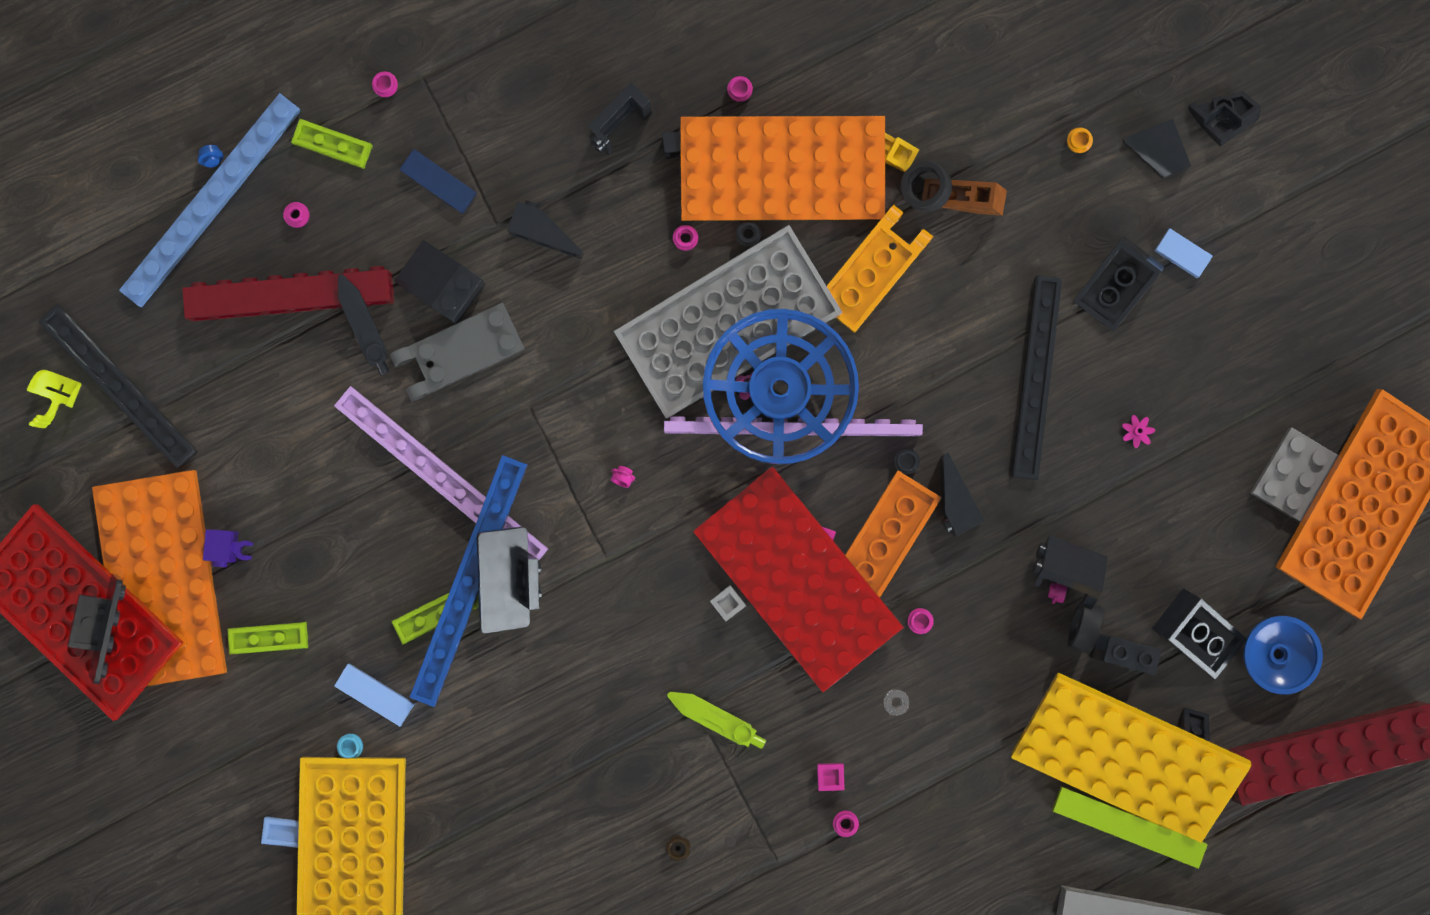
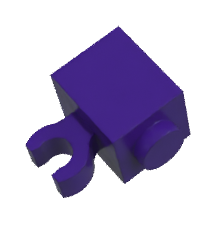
M206 529L203 560L211 561V566L227 567V562H236V556L241 560H251L252 556L244 555L242 550L244 546H253V542H238V532Z

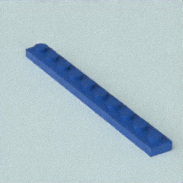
M504 455L500 459L411 692L410 698L432 707L436 706L478 596L477 534L483 531L504 528L528 464Z

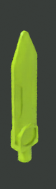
M668 693V698L681 714L739 745L749 747L751 743L760 749L763 748L766 740L756 735L757 730L752 728L749 723L694 694Z

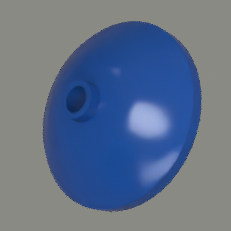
M1274 616L1261 621L1251 630L1245 641L1243 658L1249 676L1261 688L1276 694H1292L1305 689L1315 680L1321 669L1323 652L1318 636L1305 622L1289 616ZM1278 649L1280 650L1281 655L1279 658L1276 659L1274 657V651Z

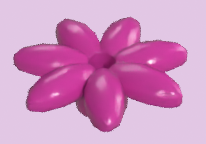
M1132 415V425L1122 424V427L1129 432L1123 437V440L1133 439L1134 448H1138L1140 441L1148 445L1151 443L1147 435L1154 433L1155 429L1146 427L1149 421L1148 417H1145L1139 423L1138 418Z

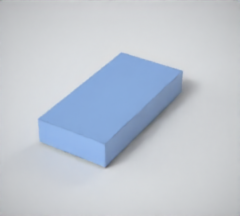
M1172 229L1167 230L1154 250L1195 278L1200 277L1213 257Z
M264 817L261 844L298 848L299 820Z

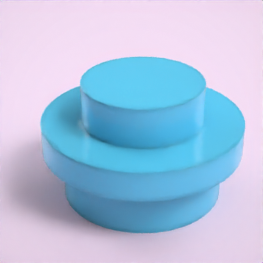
M355 734L342 736L337 743L338 754L342 758L359 757L363 751L361 738Z

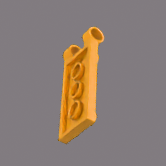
M895 205L888 210L827 285L842 311V314L835 318L853 333L858 330L934 237L923 229L909 245L890 229L904 213ZM895 243L896 249H890L889 244Z

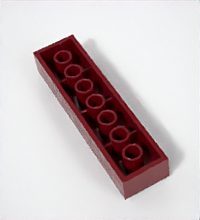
M1417 701L1226 749L1251 761V768L1232 795L1233 802L1244 806L1430 759V704Z

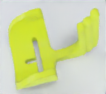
M48 370L38 371L30 381L27 391L50 398L52 404L44 416L36 415V418L29 422V425L37 428H47L54 419L59 404H65L72 408L81 383ZM62 385H64L62 392H65L71 396L67 397L59 393L53 392L51 390H48L47 386L60 390Z

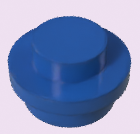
M206 145L198 151L197 159L199 164L209 168L218 166L224 159L223 152L216 145Z

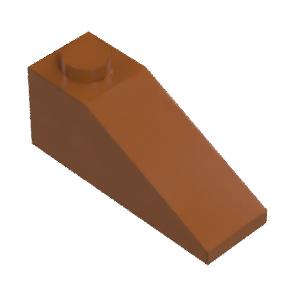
M925 179L921 201H927L937 194L940 188L939 179ZM951 180L952 193L948 201L941 208L1003 216L1007 190L998 183Z

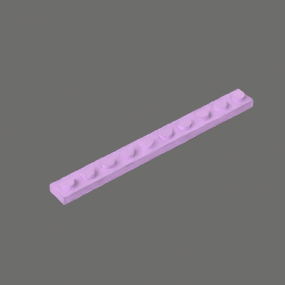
M350 386L334 406L476 523L486 497ZM508 516L503 529L522 527ZM528 532V552L540 560L548 548Z
M670 417V421H664L665 433L719 434L709 417H696V422L685 421V417ZM722 417L720 423L727 430L737 420L734 417ZM755 418L751 422L758 429L773 433V418L772 423L762 422V418ZM801 418L798 419V423H788V419H784V434L796 432L806 427L807 424ZM824 419V423L821 424L833 434L840 423L839 419ZM851 419L841 436L920 437L923 424H916V420H901L900 424H890L889 419H876L875 424H865V419ZM744 428V429H743L741 432H739L738 434H752V433L748 432V431ZM812 431V432L809 433L808 435H817V434H816L814 431Z

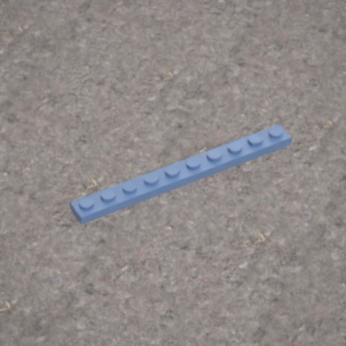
M278 94L120 288V292L138 306H144L300 114L301 110L282 94Z

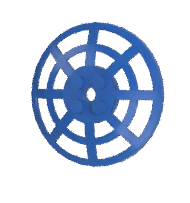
M771 309L753 313L727 329L717 340L709 354L703 378V396L706 410L720 436L730 446L745 456L772 464H791L808 460L833 445L844 433L853 417L859 392L858 372L854 358L839 334L820 319L789 309ZM768 319H777V335L761 337L747 345L737 334L754 323ZM788 319L806 323L821 331L827 338L815 348L812 344L801 338L787 335ZM730 341L740 353L735 357L730 366L727 381L711 379L716 359L723 347ZM776 343V357L762 362L753 352L763 345ZM787 343L798 346L810 354L802 362L798 363L786 357ZM833 345L840 351L846 363L850 384L834 385L831 368L823 356ZM746 359L755 369L750 382L734 381L739 366ZM816 362L819 363L824 373L826 385L811 384L807 370ZM775 382H784L788 388L787 392L783 395L776 394L773 391V384ZM711 390L726 391L729 407L737 420L727 430L721 425L715 413L711 399ZM734 392L750 394L754 406L744 415H742L736 404ZM810 395H826L823 407L815 418L805 408ZM834 395H849V403L845 415L838 428L831 434L821 423L830 411ZM761 413L769 418H773V433L762 431L753 426L751 422ZM798 415L807 424L806 427L796 432L784 434V419ZM745 428L748 432L759 438L773 441V456L751 451L739 444L734 437ZM812 431L824 441L818 447L805 453L783 457L784 442L800 439Z

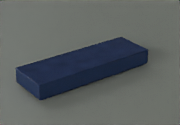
M415 149L399 169L461 214L465 212L477 195L474 190Z

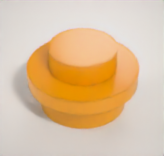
M1075 128L1067 136V145L1075 153H1084L1092 146V135L1085 128Z

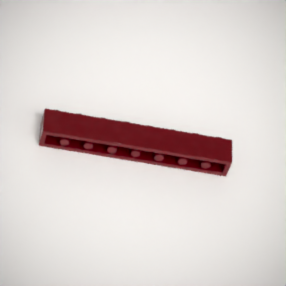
M384 266L369 267V271L359 272L357 268L344 269V273H341L360 290L367 306L394 304L392 273L388 269H384ZM320 271L318 276H308V273H295L293 278L285 279L281 275L267 276V280L257 281V278H243L241 283H232V280H218L216 285L194 282L191 283V287L182 288L185 319L194 322L342 308L338 298V276L340 274H334V271Z

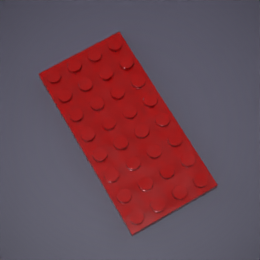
M773 466L693 531L822 692L826 691L904 628Z
M33 504L0 543V613L112 721L118 720L184 642L126 588L123 600H118L117 610L120 611L117 626H112L111 636L114 637L111 652H106L105 662L108 663L105 678H100L99 684H93L89 677L93 651L68 647L67 643L78 595L84 594L106 598L111 573L38 504Z

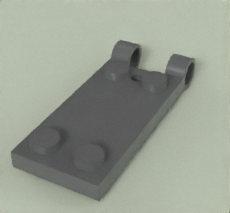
M501 303L417 343L398 349L389 356L394 367L402 366L414 359L417 360L426 380L405 389L410 401L413 402L525 350L504 303ZM429 361L434 363L432 368L427 367Z

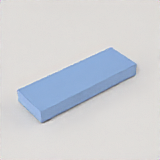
M350 663L347 664L335 684L336 688L398 726H402L415 705L412 701Z

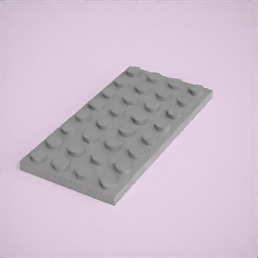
M790 225L618 328L614 333L665 418L668 419L704 397L703 378L709 354L717 340L739 320L753 313L765 310L789 309L812 315L827 323L842 314V311ZM768 319L754 323L737 334L747 345L761 337L777 335V319ZM788 319L787 335L802 338L816 330V328L806 323ZM730 341L723 347L717 357L711 379L727 381L730 366L735 357L740 353ZM776 343L763 345L753 352L763 362L776 354ZM746 359L739 366L735 378L753 368Z

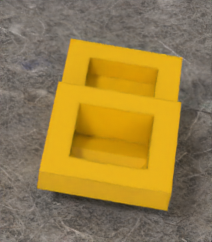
M885 133V163L905 172L913 163L919 149L899 137L894 138Z

